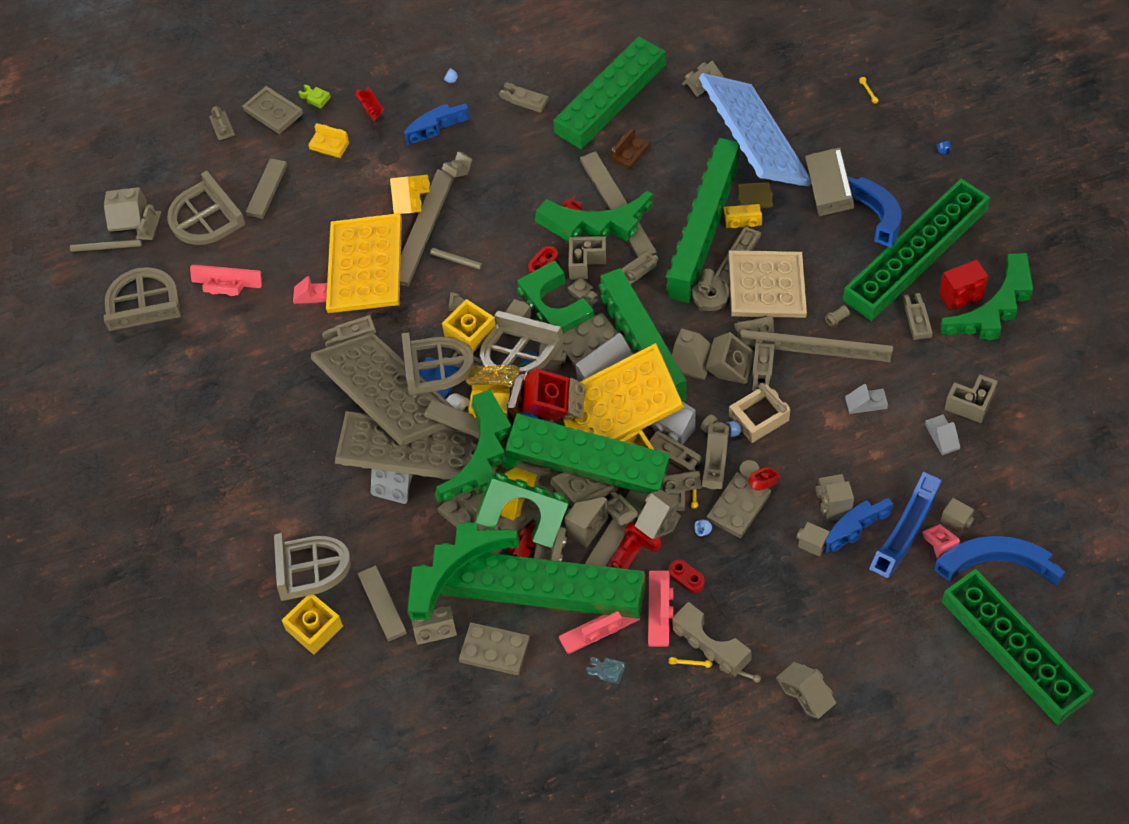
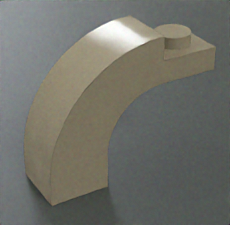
M710 424L702 487L722 489L729 426Z

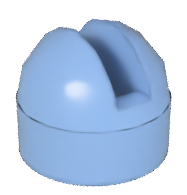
M450 68L444 80L448 83L456 82L458 78L457 72Z
M708 520L696 521L694 529L698 536H705L711 532L712 525Z

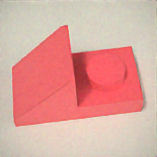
M307 276L294 286V304L326 302L327 283L311 284L310 277Z
M941 524L922 532L924 539L933 545L937 559L960 543L959 538Z

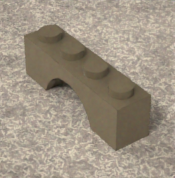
M687 602L672 618L674 632L688 639L692 647L702 650L709 660L716 661L724 672L731 673L736 677L752 660L751 650L736 638L724 642L709 638L703 631L704 613L691 603Z

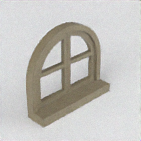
M208 171L201 173L203 181L178 195L168 210V224L172 233L185 243L193 245L210 244L246 225L240 210ZM205 191L215 204L198 213L189 200ZM186 203L195 215L178 224L179 210ZM220 209L229 220V223L213 231L204 218ZM200 221L209 233L197 235L188 233L184 229Z
M149 267L133 269L120 275L110 285L105 296L106 315L103 316L108 331L181 317L178 290L173 279L164 271ZM143 278L156 279L162 282L166 288L144 292ZM136 280L137 293L116 297L126 284ZM168 292L169 302L146 306V296ZM138 298L139 308L116 312V302Z
M498 311L494 315L497 324L482 343L480 358L483 367L492 376L500 379L514 380L517 371L528 370L530 373L535 368H544L565 339L559 326ZM503 333L522 337L513 350L495 345ZM529 340L548 344L539 357L521 352ZM491 350L509 354L500 367L492 362L490 358ZM516 357L534 361L521 368L508 369Z
M409 332L402 333L409 395L451 388L464 381L471 374L474 368L473 352L463 341L450 337H434L411 341ZM441 347L452 348L460 352L462 356L443 359ZM438 348L439 360L418 363L417 350ZM463 363L458 372L445 378L444 366ZM440 367V380L420 383L419 370Z
M282 533L274 534L276 581L281 601L324 592L341 582L350 570L351 558L348 548L344 543L335 538L312 536L284 542ZM317 547L329 548L339 556L318 560ZM306 548L313 549V561L292 565V551ZM339 564L330 576L320 581L319 567ZM314 569L315 583L293 587L292 573Z

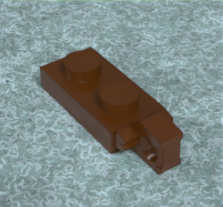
M528 370L517 371L514 377L515 383L511 388L510 401L507 402V411L510 412L513 420H515L516 414H523L525 376L529 374Z

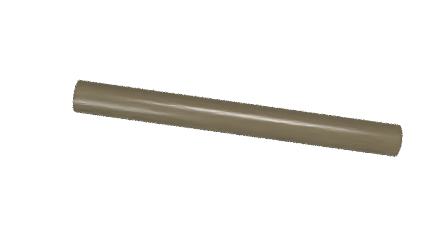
M142 240L70 245V251L141 247Z

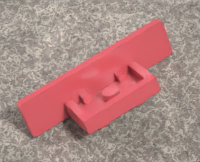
M191 265L190 267L191 281L204 283L203 292L235 296L239 295L243 287H262L261 271L203 265Z
M649 571L648 645L650 647L669 646V619L673 618V606H669V600H673V588L669 587V571Z
M618 611L611 615H602L560 635L559 640L566 653L570 654L639 621L640 618L621 617Z

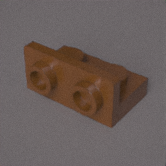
M631 128L628 132L624 133L619 143L613 146L611 151L613 162L630 170L649 149L650 143L635 136V129Z

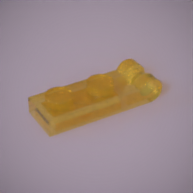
M515 365L472 366L465 380L468 385L504 384L511 387L520 369Z

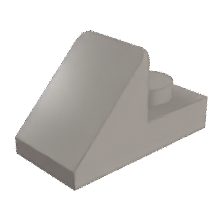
M866 384L845 396L849 414L882 410L888 407L884 389L868 391Z
M944 415L925 421V426L942 455L960 449L954 422L948 423Z

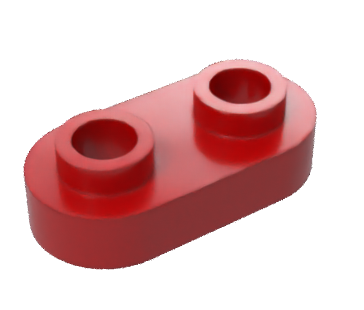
M552 246L542 248L529 262V273L553 261L557 262V250Z
M764 467L752 472L748 483L754 490H765L777 484L780 474L772 468Z
M629 522L624 529L626 535L635 534L637 536L636 540L650 551L657 552L662 546L660 537L651 539L635 527L636 522Z
M675 560L669 565V576L687 591L698 593L703 590L705 585L704 576L683 560ZM681 567L682 570H676L675 568ZM692 579H697L698 581H697V582H692L691 580H692Z

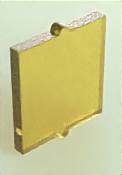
M769 182L738 185V199L741 205L760 204V208L773 207V193L770 190Z

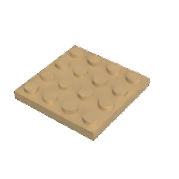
M729 250L731 316L765 317L767 315L768 317L806 318L807 309L802 252Z

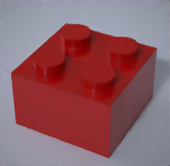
M978 260L943 273L939 295L950 311L956 308L960 309L972 302H978L984 296L988 275Z
M535 368L525 376L523 412L558 421L568 413L570 378Z

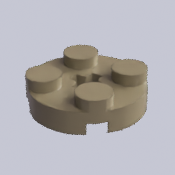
M713 277L711 283L713 287L710 291L715 294L714 296L699 291L698 284L694 285L692 298L699 310L716 311L727 306L730 291L725 282L723 283L719 281V278Z

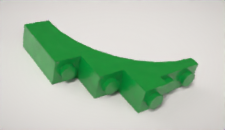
M646 191L638 199L625 206L612 210L592 212L569 209L546 199L536 210L535 222L569 242V237H579L581 233L588 237H607L610 232L627 242L631 237L636 236L639 230L637 228L638 222L641 220L643 213L651 209L653 194Z
M1027 253L1008 254L1005 264L1006 278L997 294L986 304L972 312L942 318L940 334L972 335L979 333V340L999 339L1001 331L1000 320H1014L1017 312L1016 301H1027L1032 296L1033 286Z
M491 389L473 395L471 406L477 418L479 428L478 446L471 460L461 472L449 481L436 487L435 498L438 503L450 501L462 493L468 494L473 489H475L478 495L484 493L491 473L495 474L492 467H496L503 462L505 452L499 441H503L510 436L512 426Z
M457 523L455 545L449 543L435 545L433 567L428 565L412 567L408 602L410 619L432 620L435 603L448 580L461 567L481 555L503 548L519 547L517 530H479L477 523Z

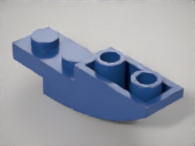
M466 103L452 108L445 104L416 119L404 131L406 144L410 145L440 135L439 129L469 120V111Z
M887 498L873 506L866 500L851 509L836 523L825 541L824 551L826 553L837 551L849 542H856L861 537L862 528L871 526L873 522L879 519L884 520L889 517L893 506L891 500Z

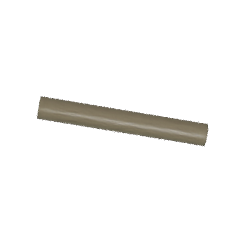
M431 249V255L481 270L483 264L481 262L439 249Z

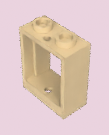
M767 384L765 385L766 389L782 405L787 407L786 412H781L775 402L760 389L729 406V417L732 421L738 422L741 425L742 433L751 443L789 421L790 408L788 404L782 402L777 392ZM766 397L778 413L755 426L743 411Z

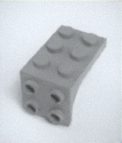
M372 469L371 494L405 504L408 501L409 487L413 474Z

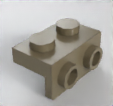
M713 61L708 64L704 62L697 67L698 71L696 73L691 71L685 76L686 80L682 84L683 86L688 84L696 97L706 91L699 79L702 73L723 78L724 76Z
M559 527L552 548L536 543L533 558L562 561L563 554H561V550L567 540L565 536L566 528Z
M450 606L435 609L432 620H412L417 645L457 635Z

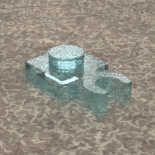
M590 658L591 664L596 666L593 668L587 667L588 674H598L600 680L619 684L626 668L625 662L605 658L602 663L598 658Z

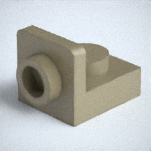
M457 152L455 160L444 163L442 169L453 177L468 175L472 158L462 152Z

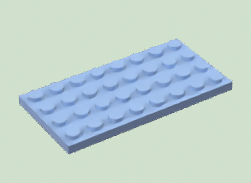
M702 73L699 77L703 84L702 87L708 92L710 100L716 105L717 111L722 115L725 124L730 128L733 137L738 141L740 149L746 154L748 162L754 167L756 175L762 179L809 187L812 184L809 174L752 84Z

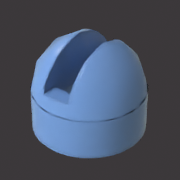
M726 422V425L729 426V437H735L740 434L742 428L738 422Z

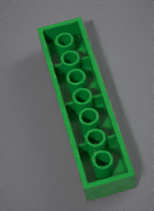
M638 36L553 120L554 133L582 149L666 65V51Z
M619 268L601 275L599 288L602 295H600V300L603 305L608 307L607 310L610 318H614L616 321V328L619 333L622 332L624 335L623 338L627 345L630 346L631 352L635 354L656 343L682 402H685L686 379L622 269Z
M516 414L505 449L507 457L647 495L662 489L670 460L669 453L521 414Z
M974 569L944 591L942 603L1057 726L1090 701L1094 691L977 569Z

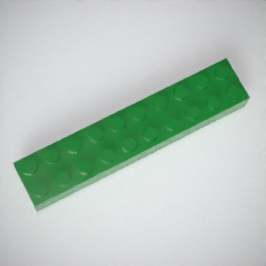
M719 138L717 145L714 144L713 156L708 159L707 163L708 170L704 171L702 176L703 184L698 186L697 199L694 198L692 203L693 211L692 213L689 212L687 227L684 226L682 230V241H678L677 254L673 255L671 260L672 268L668 269L666 273V280H668L666 291H668L669 299L690 303L693 287L694 285L696 286L739 167L740 145L736 141Z
M960 179L903 232L891 248H886L844 288L843 302L870 321H873L987 212L990 197L968 182Z
M486 553L461 567L448 580L440 594L611 615L618 611L621 617L639 619L646 580L644 571Z

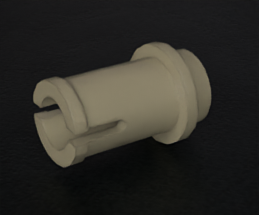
M704 269L702 272L701 281L698 283L699 291L702 293H708L712 290L713 270Z
M843 305L833 313L829 312L825 317L826 323L829 326H837L839 321L850 315V312Z

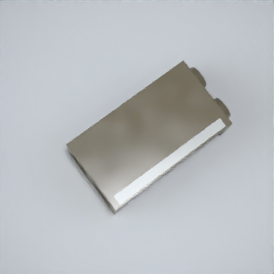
M841 148L806 155L807 167L819 216L853 209V197Z

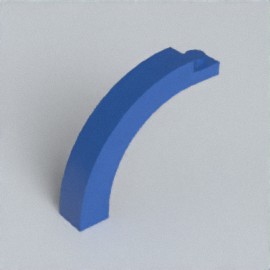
M847 176L853 199L869 206L877 213L881 220L876 228L874 242L891 248L898 238L901 223V209L898 202L886 189L877 183L863 177L857 180Z
M923 471L898 524L885 544L876 552L869 568L870 570L886 578H889L894 573L920 531L943 479Z
M1003 536L980 537L960 543L945 552L936 561L934 571L949 582L963 570L989 561H1005L1025 566L1040 574L1055 586L1060 584L1065 574V571L1058 564L1050 562L1053 554L1044 548L1025 540Z

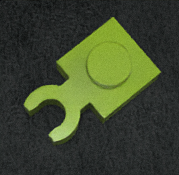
M309 85L303 86L306 92L300 90L298 92L302 99H307V103L318 108H322L331 98L329 92L318 87L312 90Z

